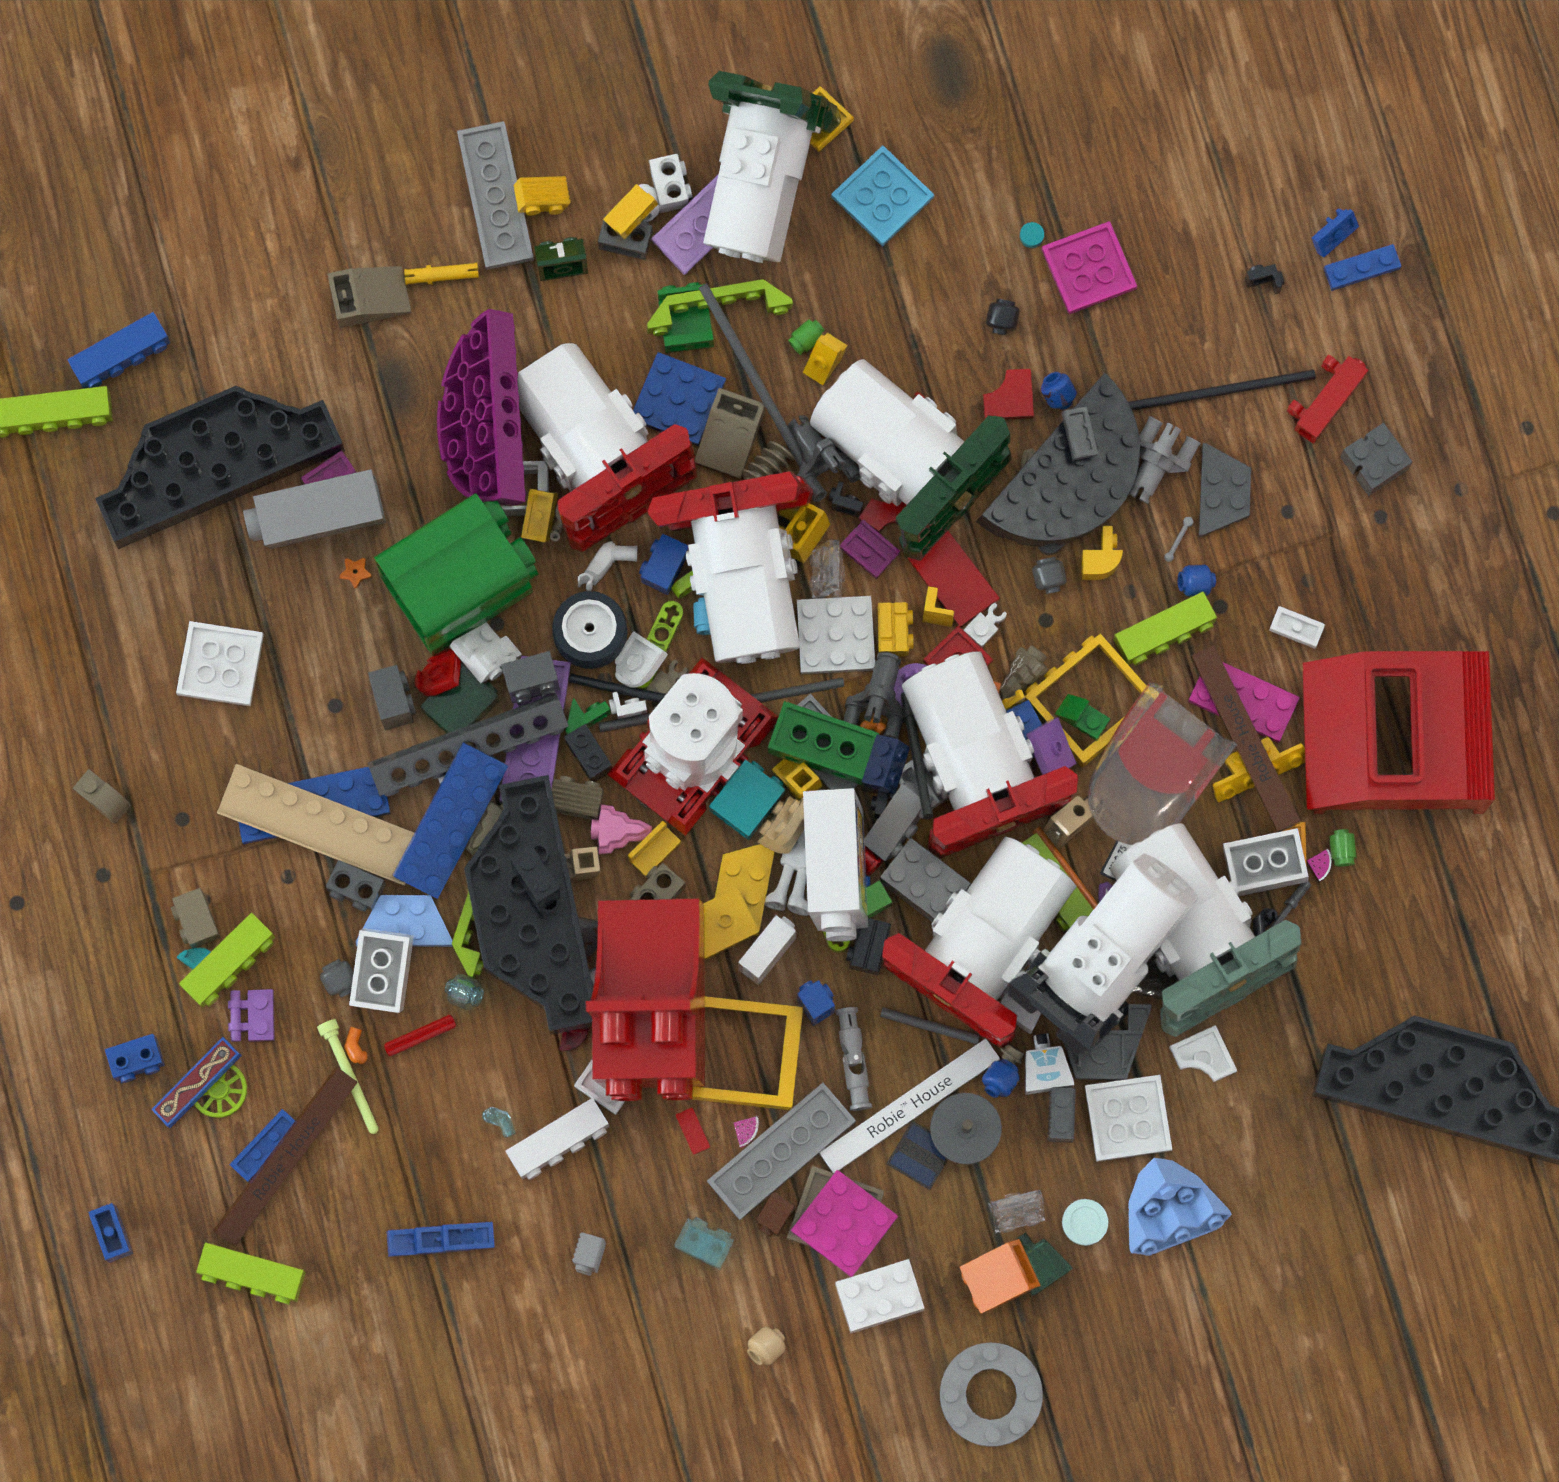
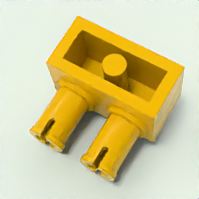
M810 503L809 506L800 507L799 509L794 508L777 512L778 516L791 521L787 528L780 525L779 528L787 531V535H791L793 541V549H790L791 557L802 563L806 562L830 526L825 511Z

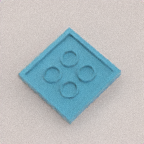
M882 145L831 194V198L883 247L934 198V194Z

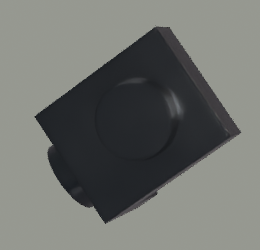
M1275 264L1266 267L1256 265L1247 271L1245 282L1247 288L1271 282L1274 294H1279L1282 285H1284V278L1282 272L1277 271Z

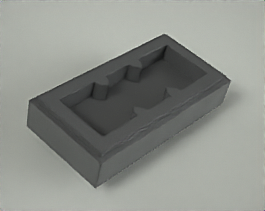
M1087 406L1063 411L1061 414L1072 460L1097 456L1098 451Z

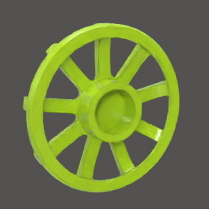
M232 1065L230 1068L237 1075L225 1081V1072L203 1095L210 1096L205 1105L201 1107L198 1101L194 1104L200 1112L210 1117L222 1118L240 1109L247 1095V1083L243 1073L235 1065ZM241 1079L242 1089H232L229 1087V1085ZM229 1093L242 1094L237 1104L228 1096ZM225 1099L233 1108L222 1112V1100ZM214 1100L217 1101L218 1113L207 1111Z

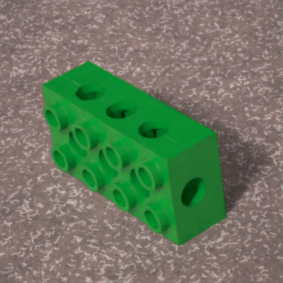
M784 701L768 745V754L797 764L804 762L809 768L863 786L862 779L876 735H879V733ZM797 731H802L806 734V737L799 740L793 734ZM821 739H826L830 742V745L822 748L817 745V742ZM849 747L854 753L846 756L841 753V749Z

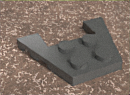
M1128 1004V1030H1112L1097 1046L1094 1045L1088 1051L1077 1054L1064 1043L1075 1079L1127 1080L1151 1011V1005Z

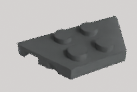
M1207 443L1202 444L1199 537H1204L1208 533L1226 528L1234 522L1245 520L1250 515L1251 467Z

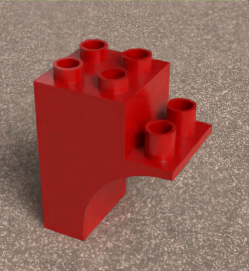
M700 899L598 901L596 974L592 997L590 1001H586V1012L592 1017V1079L606 1089V1096H611L613 1101L642 1100V1088H657V1095H662L663 1100L693 1099V1087H705L704 905Z

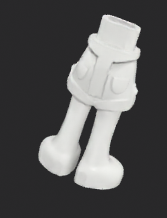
M804 829L792 850L787 854H782L781 865H783V871L780 881L774 892L767 895L764 904L774 910H785L789 884L793 873L797 871L794 888L789 897L787 908L795 914L807 916L809 915L808 902L804 897V889L807 882Z

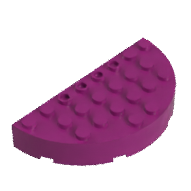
M487 309L471 323L472 328L468 334H462L445 369L441 386L445 387L443 401H438L437 409L438 445L441 459L447 463L449 468L446 472L448 477L464 496L470 497L476 493L482 502L497 501L502 506H514L524 503L526 496L514 336L515 326L513 313Z

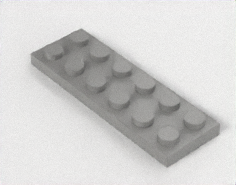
M505 121L457 131L486 270L533 261L534 257L524 212L519 213L514 191L517 177Z
M822 1083L708 1179L707 1183L735 1216L741 1220L817 1156L819 1152L824 1150L851 1127L856 1120L828 1087Z

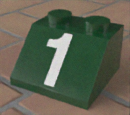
M569 237L564 239L563 242L545 241L540 243L539 246H534L540 282L588 274L583 238Z

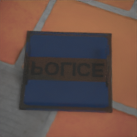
M912 1121L886 1164L930 1190L948 1159L936 1149L930 1131Z

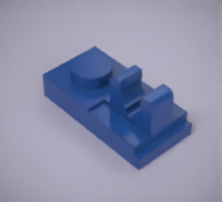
M1337 209V217L1334 220L1328 217L1326 219L1327 225L1312 237L1317 253L1323 258L1359 227L1354 212L1351 209H1345L1344 211Z

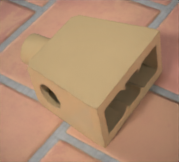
M1091 794L1083 800L1081 797L1076 796L1050 818L1043 831L1058 850L1090 822L1095 815L1093 811L1099 806L1098 800Z

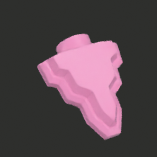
M600 805L599 819H592L591 839L598 840L599 855L612 854L614 849L624 848L629 842H640L652 832V826L641 820L629 819L626 813L615 811L613 806Z

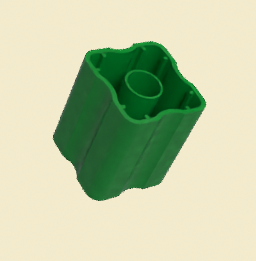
M476 493L373 557L383 583L432 656L450 646L457 638L483 625L533 593L529 581L539 575L534 566L536 560L523 539L519 537L511 543L506 539L512 533L507 525L509 520L497 501L482 502Z

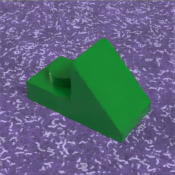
M1067 694L1056 711L1055 716L1097 741L1111 718L1091 707L1089 700Z
M573 698L566 735L584 724L589 729L610 716L611 709L606 701L601 704L595 702L586 709L587 712L584 714Z

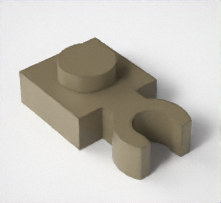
M676 659L673 660L669 665L668 674L661 670L646 690L667 694L682 675L688 674V668L685 667L680 673L675 672L674 668L677 666L678 661Z

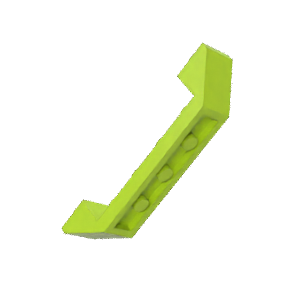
M764 279L710 288L717 302H722L723 305L733 304L736 302V299L746 298L748 301L760 298V295H764L767 313L773 312L774 315L786 314L788 310L792 309L793 305L792 298ZM700 290L666 296L647 323V334L653 333L654 336H661L672 330L670 315L672 310H674V313H682L688 311L689 307L698 306V309L709 308Z
M468 892L452 946L469 979L475 980L476 974L481 975L484 964L483 960H481L482 955L480 952L464 948L465 945L469 946L473 931L470 930L472 921H475Z

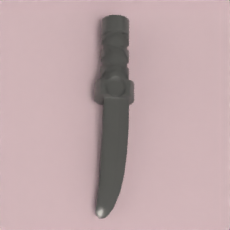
M1309 882L1300 883L1290 898L1284 902L1285 908L1270 928L1282 922L1290 910L1298 906V901L1302 899V896L1312 886Z

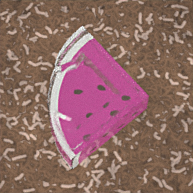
M758 1116L734 1122L740 1148L748 1145L755 1138L759 1128Z

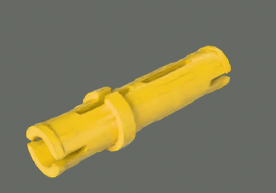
M476 262L439 267L426 265V268L404 269L406 285L423 282L433 284L434 281L479 278L478 271H471L478 270V265Z

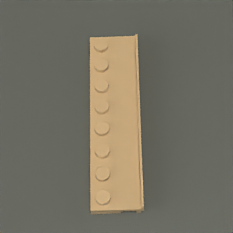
M239 764L235 765L217 811L218 814L405 886L406 883L393 877V873L414 832Z

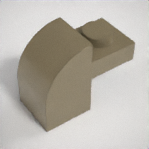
M89 769L73 787L74 791L91 803L97 811L114 824L119 821L131 806L119 792Z

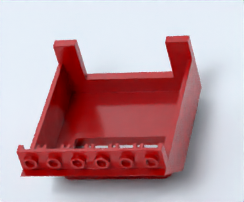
M1363 651L1303 663L1307 810H1314V815L1324 814L1326 810L1473 809L1474 814H1484L1494 802L1489 651ZM1375 677L1409 678L1412 775L1378 774Z

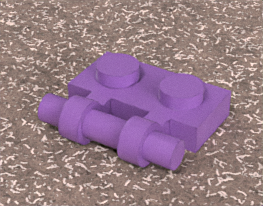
M239 990L230 991L228 1009L231 1011V1023H228V1032H231V1042H240L241 1032H248L249 1042L275 1041L274 990H248V1000H240ZM248 1009V1023H241V1010Z

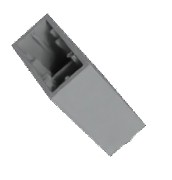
M372 470L253 496L256 508L243 510L250 540L253 539V542L263 540L264 546L269 549L386 523L376 476Z

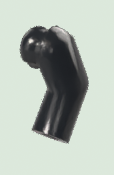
M1265 908L1253 918L1252 926L1255 937L1265 932V929L1277 919L1278 914L1275 909Z

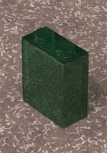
M461 663L459 686L435 696H429L420 707L422 712L447 734L481 721L499 702L496 695L498 690L489 682L486 684L480 683L471 671Z

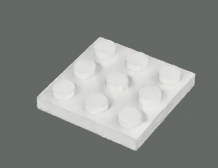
M871 596L797 600L801 674L874 670L875 651Z
M190 621L176 694L251 707L264 638L263 632Z
M1160 1075L1085 1085L1096 1162L1172 1151Z

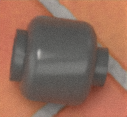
M1056 557L1036 561L1037 565L1032 568L1036 588L1038 590H1045L1046 594L1061 591L1060 586L1065 585L1067 582L1063 562L1056 560Z
M337 959L322 967L323 972L320 974V980L329 995L339 994L340 998L351 993L354 971L347 961L341 962L340 959Z

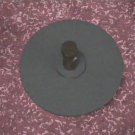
M959 1093L946 1098L934 1111L930 1124L931 1138L936 1149L945 1158L959 1164H973L986 1159L996 1149L1002 1132L1001 1120L995 1107L985 1098L972 1093Z

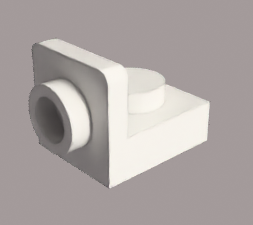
M612 693L613 699L609 700L612 714H617L618 719L647 713L645 700L640 701L639 698H633L624 701L625 705L620 706L618 693Z

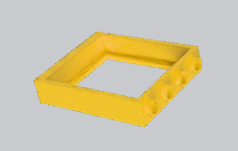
M705 996V1007L787 1016L778 1096L693 1087L692 1100L791 1110L793 1106L803 1007Z

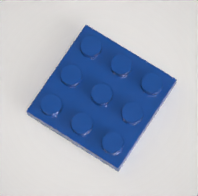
M657 352L633 411L635 415L639 413L643 417L646 427L659 432H663L674 424L687 428L690 441L693 445L699 447L719 388L723 389L726 378Z

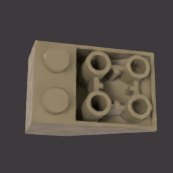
M402 266L351 268L327 273L340 328L412 313Z
M719 388L710 410L695 463L741 479V472L745 469L765 415V405L762 402Z

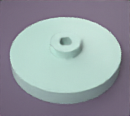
M1077 1200L1070 1204L1063 1214V1231L1072 1242L1078 1245L1088 1246L1095 1244L1103 1238L1107 1231L1108 1217L1106 1211L1099 1203L1093 1200Z

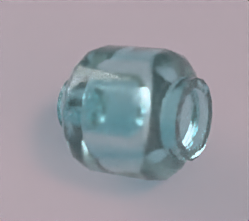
M458 974L453 979H449L445 986L448 1002L464 1010H471L479 1006L484 997V989L480 981L465 974Z

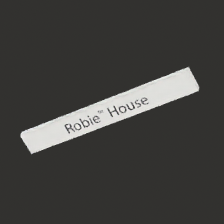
M984 1039L819 1152L820 1156L832 1173H835L836 1170H841L984 1072L991 1063L1000 1061L999 1056L987 1039Z

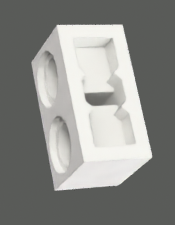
M678 154L649 160L650 172L660 205V213L684 208L689 203L688 199L692 198L690 184L684 183L683 176L687 175L684 161L679 162ZM666 168L675 170L672 175L662 173ZM675 190L680 195L677 198H671L668 196V193Z

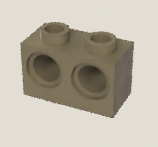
M662 863L659 868L654 866L646 875L648 880L644 885L638 884L629 896L631 897L630 900H641L644 896H651L654 900L676 899L686 887V883ZM662 877H667L671 880V884L667 888H661L657 885V881Z

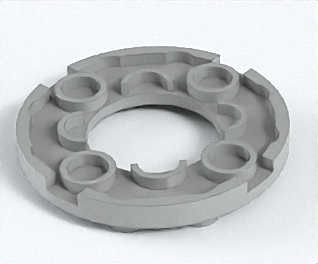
M1000 1343L977 1344L962 1351L948 1365L940 1385V1404L948 1424L959 1436L980 1446H1003L1021 1438L1035 1423L1042 1406V1383L1036 1368L1020 1351ZM995 1369L1002 1371L1011 1378L1015 1385L1017 1394L1015 1405L1010 1413L1001 1419L988 1420L980 1418L972 1412L967 1403V1385L971 1378L982 1370Z

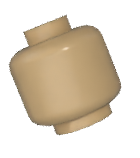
M768 1327L761 1328L748 1340V1355L758 1365H771L785 1352L784 1335L777 1328L773 1330Z

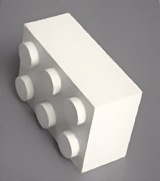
M1298 828L1223 844L1229 879L1238 888L1239 894L1237 896L1308 882L1309 876Z
M367 928L359 931L349 1006L396 1013L404 1010L414 935Z
M909 1259L835 1282L850 1334L924 1311V1305Z

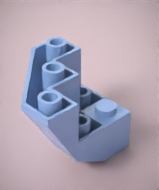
M1153 1158L1138 1174L1129 1199L1130 1252L1150 1256L1217 1230L1223 1226L1224 1222L1232 1214L1196 1174L1172 1160Z

